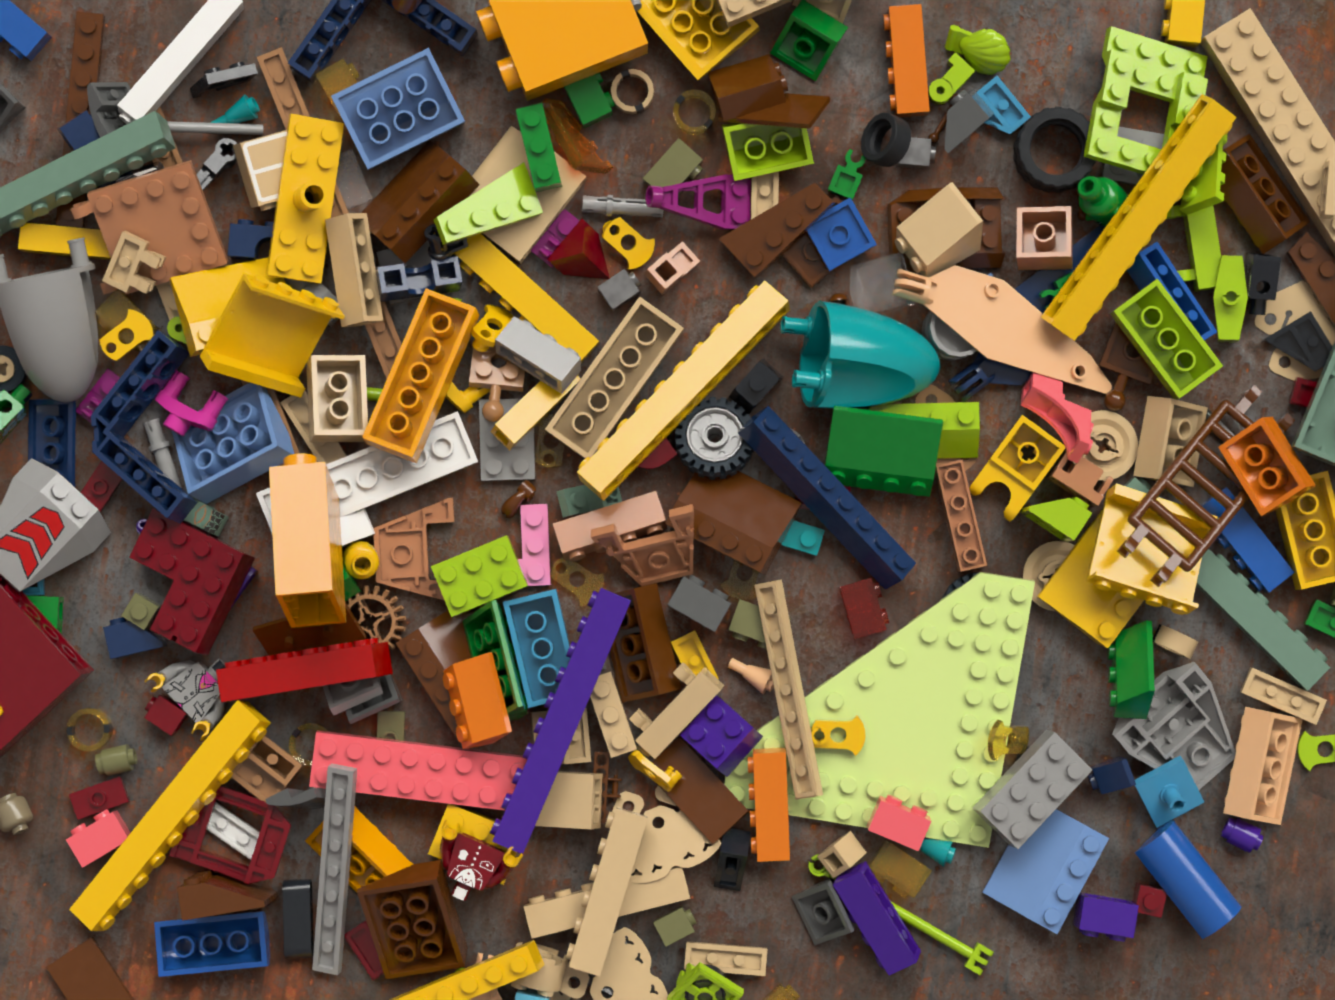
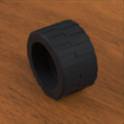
M1057 106L1045 108L1041 112L1032 115L1018 132L1013 146V159L1016 169L1023 177V180L1032 185L1033 188L1047 193H1060L1074 188L1092 171V167L1096 163V160L1084 157L1090 121L1081 113L1075 112L1074 109ZM1050 125H1058L1070 130L1078 139L1081 147V155L1077 165L1071 171L1062 175H1052L1044 172L1035 164L1031 157L1030 148L1033 137L1039 130Z

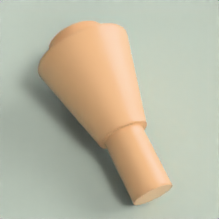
M734 658L729 662L728 668L743 675L760 693L764 694L766 691L771 692L773 690L771 669L746 665Z

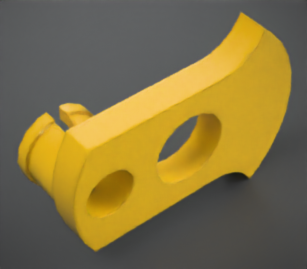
M621 217L607 221L603 225L602 238L626 259L627 269L638 268L649 260L654 251L655 238H643ZM612 225H616V232L614 234H611L609 231ZM628 234L632 235L635 239L634 247L630 250L623 249L621 246L622 237Z
M485 305V316L471 331V335L475 338L472 342L474 349L479 352H486L489 347L495 346V339L514 317L510 312L498 306ZM487 323H494L500 329L494 330L487 325Z
M128 309L126 319L99 339L100 345L108 357L118 361L143 341L151 340L154 336V331L150 321L143 314ZM123 329H131L134 333V339L129 344H123L119 339V334ZM108 344H115L116 351L109 353Z
M858 715L850 721L815 720L811 729L814 748L848 749L855 756L861 751L866 737L864 724ZM836 727L843 728L846 732V738L841 742H835L830 737L831 731ZM818 729H821L824 733V736L820 739L814 736Z
M633 750L628 756L630 763L635 769L644 773L667 792L671 791L678 780L682 778V775L677 770L673 772L674 768L668 766L667 770L663 772L638 750Z

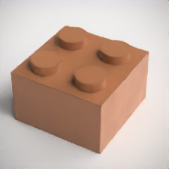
M1071 206L1017 208L1016 259L1018 270L1073 269V216Z

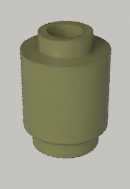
M128 744L103 749L101 753L95 754L96 767L100 775L106 774L111 776L134 770V764L138 763L135 749H130Z

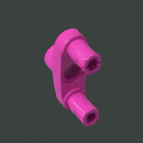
M176 370L164 389L160 390L155 397V400L170 412L163 425L183 437L190 426L212 431L217 423L216 419L228 398L213 390L203 409L197 412L179 402L178 397L190 378Z

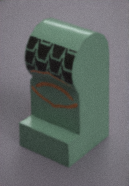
M192 497L198 503L184 520L216 536H220L229 517L215 510L212 506Z

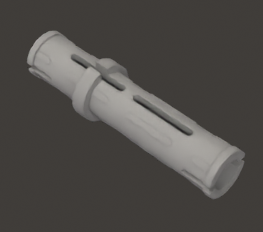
M583 195L582 213H601L611 217L612 214L663 218L664 210L647 207L645 199L615 198L613 195H607V197Z
M160 418L144 422L143 426L151 445L148 448L150 452H153L158 468L181 487L168 448L171 445L165 439Z

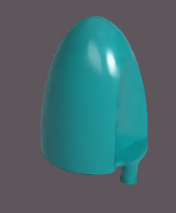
M818 301L805 319L783 316L780 323L781 333L804 336L803 347L800 350L799 370H794V374H792V387H800L803 402L807 407L833 409L834 406L864 408L890 404L912 397L923 391L935 381L940 371L938 353L925 337L905 324L873 311L839 303Z

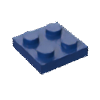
M851 197L828 209L806 231L829 272L877 245Z

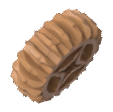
M365 585L363 588L364 594L361 595L359 592L355 595L354 599L352 597L349 598L347 605L352 610L358 604L360 611L359 625H362L367 620L366 614H371L370 617L382 616V618L377 619L373 623V630H369V626L366 628L362 626L361 628L368 632L371 638H378L379 643L388 642L389 648L394 650L396 647L391 640L400 641L402 639L401 636L396 634L397 630L406 631V627L398 626L399 621L407 620L406 616L398 617L397 614L404 607L403 605L396 608L393 606L398 601V597L394 596L388 600L389 590L386 589L381 596L379 595L380 587L375 586L373 594H370L369 586ZM374 599L380 601L387 607V610L374 613L367 606L365 600ZM391 617L392 625L390 632L382 640L379 630L380 624Z

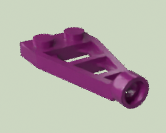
M725 174L665 187L648 186L645 202L647 207L659 208L718 229L734 230L750 221L751 178L734 181L733 175ZM719 189L722 192L721 213L716 214L704 209V192ZM680 191H694L693 209L678 205V193Z

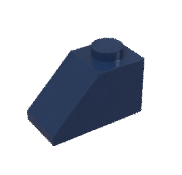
M123 617L109 620L110 626L103 627L110 659L167 646L166 640L150 630H143L130 621L126 622V619Z
M1120 756L1091 766V774L1087 776L1092 790L1097 789L1100 794L1136 785L1127 759Z

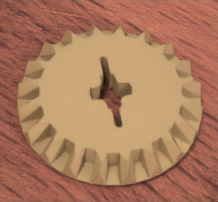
M1107 410L1091 412V422L1094 423L1090 439L1099 442L1106 439V445L1110 450H1104L1100 453L1098 451L1099 446L1093 442L1087 455L1083 454L1082 457L1103 470L1099 480L1104 481L1107 476L1116 479L1125 474L1136 460L1138 452L1136 432L1123 416Z
M1064 541L1048 542L1036 548L1027 558L1023 568L1022 579L1035 581L1032 600L1038 606L1055 611L1039 599L1037 595L1050 579L1043 578V576L1054 574L1055 569L1061 565L1075 545Z

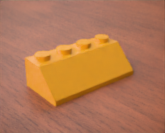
M354 806L348 884L357 892L358 888L411 866L413 863ZM323 822L305 840L320 857Z

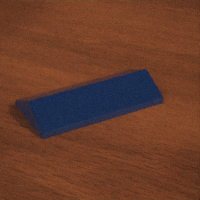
M53 399L29 400L28 461L32 458L52 468L75 487L76 400L66 403Z

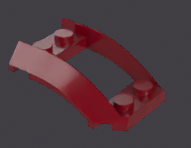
M220 786L215 792L216 797L214 800L201 809L198 813L199 818L197 821L185 829L182 833L181 841L171 848L169 854L171 857L189 861L190 863L236 878L247 884L264 881L276 876L291 830V824L276 806L268 805L260 799ZM217 800L265 816L249 866L201 849Z

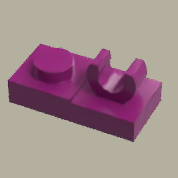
M563 209L531 249V252L553 268V265L547 260L548 257L577 225L579 220L566 209Z
M108 368L76 408V412L91 423V414L121 377Z

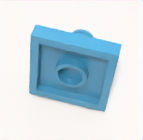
M1181 756L1135 779L1136 785L1134 786L1156 828L1204 803Z

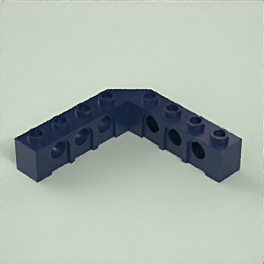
M331 0L289 60L288 65L290 68L311 83H314L371 0ZM382 0L384 3L395 9L392 5V0ZM422 0L412 13H400L461 56H464L478 36L476 28L435 0Z
M158 330L91 414V426L94 427L92 452L167 519L181 524L198 502L124 438L133 424L189 355V351L174 338Z

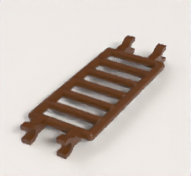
M1255 385L1244 393L1236 405L1232 404L1229 400H1223L1128 516V522L1135 530L1119 547L1117 552L1126 558L1145 537L1169 557L1150 579L1157 587L1170 578L1177 566L1185 572L1191 571L1249 499L1248 494L1230 465L1203 441L1211 432L1224 443L1234 437L1219 424V421L1226 413L1245 429L1254 423L1244 413L1262 393ZM1287 413L1276 423L1284 434L1294 423L1295 419ZM1195 451L1241 489L1234 500L1229 498L1188 462ZM1180 470L1226 509L1218 520L1172 481ZM1164 489L1211 528L1203 539L1157 500ZM1149 508L1195 547L1187 558L1141 519Z

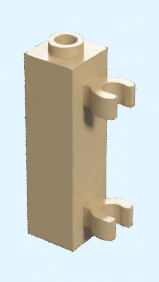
M682 662L673 674L687 686L653 721L640 708L630 717V721L643 731L635 741L638 743V749L645 756L650 757L651 755L656 759L721 691L724 684L706 667L695 675Z

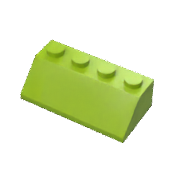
M1158 278L1110 313L1173 399H1180L1223 367L1222 363Z
M979 402L885 404L868 407V410L942 419L943 426L937 459L978 458L980 433Z

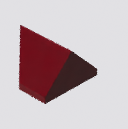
M581 219L547 260L563 275L610 279L599 234L584 219Z

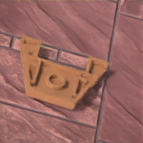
M447 498L373 528L375 534H373L374 548L379 557V567L376 571L377 583L444 600L437 581L430 580L427 525L455 522L454 498Z
M693 504L669 510V518L675 531L627 543L622 541L615 524L591 529L592 540L595 543L599 542L606 549V553L609 556H614L621 563V568L640 586L693 574Z

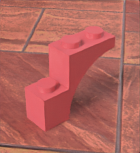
M1032 372L1022 388L1021 406L1031 410L1048 422L1061 437L1067 450L1068 460L1078 463L1083 454L1087 455L1092 447L1093 440L1090 439L1094 423L1091 422L1092 410L1065 400V394L1062 393V381Z

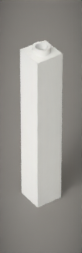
M208 0L117 105L120 113L119 118L124 123L129 124L156 111L244 10L243 1Z

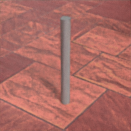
M167 121L170 131L175 133L263 135V124Z

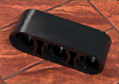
M311 879L283 880L285 959L313 958L314 930Z

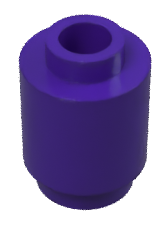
M1229 817L1221 833V837L1225 838L1227 843L1248 853L1252 849L1258 850L1264 836L1260 835L1261 828L1238 817L1236 819Z

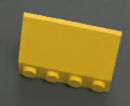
M640 0L642 8L636 10L697 80H700L760 31L758 24L752 18L728 28L716 0Z
M269 257L170 278L190 357L200 355L243 273L253 277L261 275L269 282L278 284V282L286 284L284 278L266 276Z
M1101 510L1037 597L1095 643L1109 648L1144 600L1125 598L1118 591L1111 589L1100 590L1095 587V584L1086 582L1102 515Z

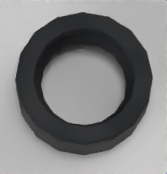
M883 112L876 115L869 121L862 135L861 150L863 156L867 160L883 167L896 165L905 156L911 142L909 124L904 119L891 113ZM892 127L890 141L886 148L881 151L882 139Z

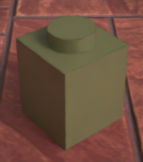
M135 593L121 616L143 630H150L161 605L142 593Z
M682 905L653 920L665 947L694 933L693 925L697 923L691 910L685 911Z

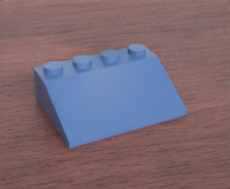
M429 48L331 96L368 171L465 123Z
M248 383L226 395L228 401H226L216 419L217 423L212 431L190 426L184 437L172 431L189 495L208 504L269 471V467L282 464L286 456L294 454L289 433L266 387Z
M1056 809L1019 849L1009 844L1007 845L982 893L1058 934L1109 838Z

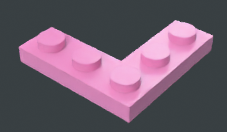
M548 504L520 505L522 559H518L529 586L551 585Z

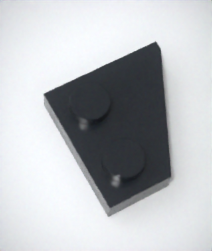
M238 62L230 65L229 69L220 70V67L204 71L205 75L190 88L192 97L197 98L201 97V94L206 90L216 88V91L248 82L258 74L255 63L245 65V62Z
M1311 311L1265 338L1268 343L1315 372L1325 366L1333 347Z

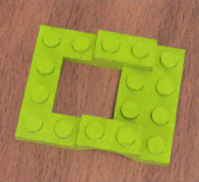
M1111 26L1107 28L1102 51V58L1106 65L1102 87L1093 103L1084 157L1144 175L1162 149L1117 136L1121 112L1127 108L1130 90L1170 102L1162 144L1163 148L1201 94L1206 95L1208 79L1204 78L1208 56Z

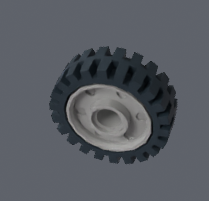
M710 397L706 401L704 398L680 422L675 430V446L683 465L687 466L693 474L696 472L699 477L704 478V476H708L711 480H715V477L725 479L727 475L733 476L738 470L741 471L745 464L750 461L754 451L738 434L740 429L751 419L749 414H746V410L742 406L738 407L737 403L733 400L728 402L727 398L721 397L720 400H717L716 397ZM712 434H719L722 439L714 443L709 441L708 437Z

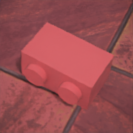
M887 795L886 798L879 796L867 824L868 830L919 851L931 824V818L927 815L928 811L915 805L912 808L902 805V800L892 795Z
M106 809L93 817L96 821L86 827L85 823L70 831L72 836L66 839L82 868L121 846L131 833L118 810L110 813Z

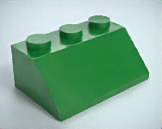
M1149 620L1122 630L1113 641V644L1107 648V659L1112 660V667L1108 669V683H1113V690L1109 691V707H1113L1115 718L1147 719L1155 692L1152 621Z

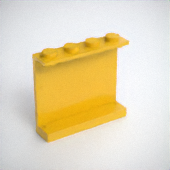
M243 273L201 352L200 358L210 371L301 398L305 391V387L299 379L302 370L330 319H335V317L344 319L345 315L338 307L339 304L332 298L324 297L322 299L307 290H301L300 292L292 289L285 283L278 282V284L269 282L261 275L253 277Z
M1116 483L1106 493L1086 582L1095 584V587L1100 590L1111 589L1118 591L1125 598L1146 600V604L1150 606L1171 608V611L1175 614L1184 615L1191 613L1199 605L1192 601L1202 558L1189 572H1185L1177 566L1170 578L1157 587L1150 579L1169 557L1144 537L1131 554L1129 553L1126 558L1120 555L1117 550L1135 530L1129 524L1128 516L1147 493ZM1160 497L1157 498L1163 506L1201 539L1211 529L1186 506ZM1150 508L1142 516L1141 519L1185 558L1195 549L1192 544Z

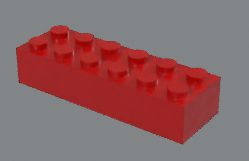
M378 638L353 641V644L348 642L226 662L225 668L216 670L221 702L390 675L393 674L388 642L379 643Z

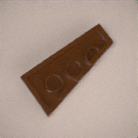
M813 183L722 236L719 240L755 278H758L835 202L818 184Z
M1306 232L1286 254L1304 282L1308 284L1314 293V298L1318 304H1321L1332 326L1335 327V259Z

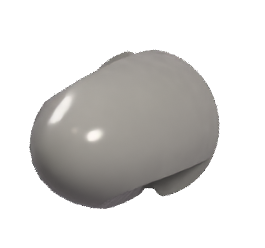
M84 237L67 241L73 263L69 268L11 279L8 278L4 254L0 255V308L16 354L25 373L33 384L51 399L64 403L79 399L87 391L94 378L98 364L97 319L89 270L95 269V264L88 259Z

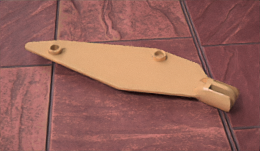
M956 265L931 277H925L902 269L897 270L896 276L902 279H895L894 287L897 289L893 290L892 295L923 304L987 359L1103 394L1111 391V383L1092 356L1075 341L1042 319L1043 313L1006 281ZM1076 368H1077V369L1079 370V372H1080L1079 376H1078V375L1076 374V372H1075V369H1076Z

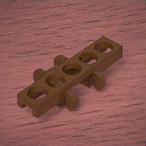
M595 751L593 773H597V769L600 768L605 770V773H601L603 774L602 783L605 785V790L602 792L601 823H605L607 797H612L613 801H616V798H621V795L618 794V781H622V778H618V775H614V778L608 777L610 753ZM599 755L606 756L605 765L598 764ZM608 781H613L612 794H607Z

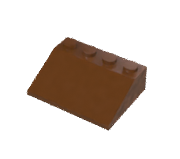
M429 140L361 213H367L370 232L401 261L406 263L427 241L424 231L428 226L435 224L434 219L468 198L480 184L456 160Z
M737 471L733 476L727 475L725 479L715 477V480L709 479L708 476H704V478L699 477L698 473L695 472L677 499L673 509L693 504L694 540L766 575L802 503L740 471ZM668 517L665 524L674 529L671 520Z
M473 609L455 617H451L449 610L396 643L454 735L456 734L457 724L455 716L450 712V696L443 684V671L452 664L471 658L462 621L475 612Z
M441 860L413 864L357 889V894L386 979L465 967L468 946Z
M212 870L198 872L192 875V877L183 880L184 884L177 887L182 921L261 908L278 898V891L252 883L247 884L222 874L213 875Z

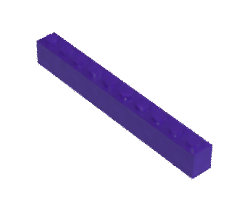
M600 588L599 593L593 591L587 605L592 608L588 618L583 616L579 623L577 631L581 635L577 643L571 642L566 654L570 661L567 668L561 666L555 682L560 684L556 693L550 692L544 707L549 710L545 719L541 717L538 719L533 731L538 736L534 744L529 742L523 754V758L527 759L523 769L517 768L511 782L516 784L512 795L506 794L501 806L505 810L502 820L496 818L490 834L495 835L492 842L506 848L513 847V851L523 854L631 600L603 588Z

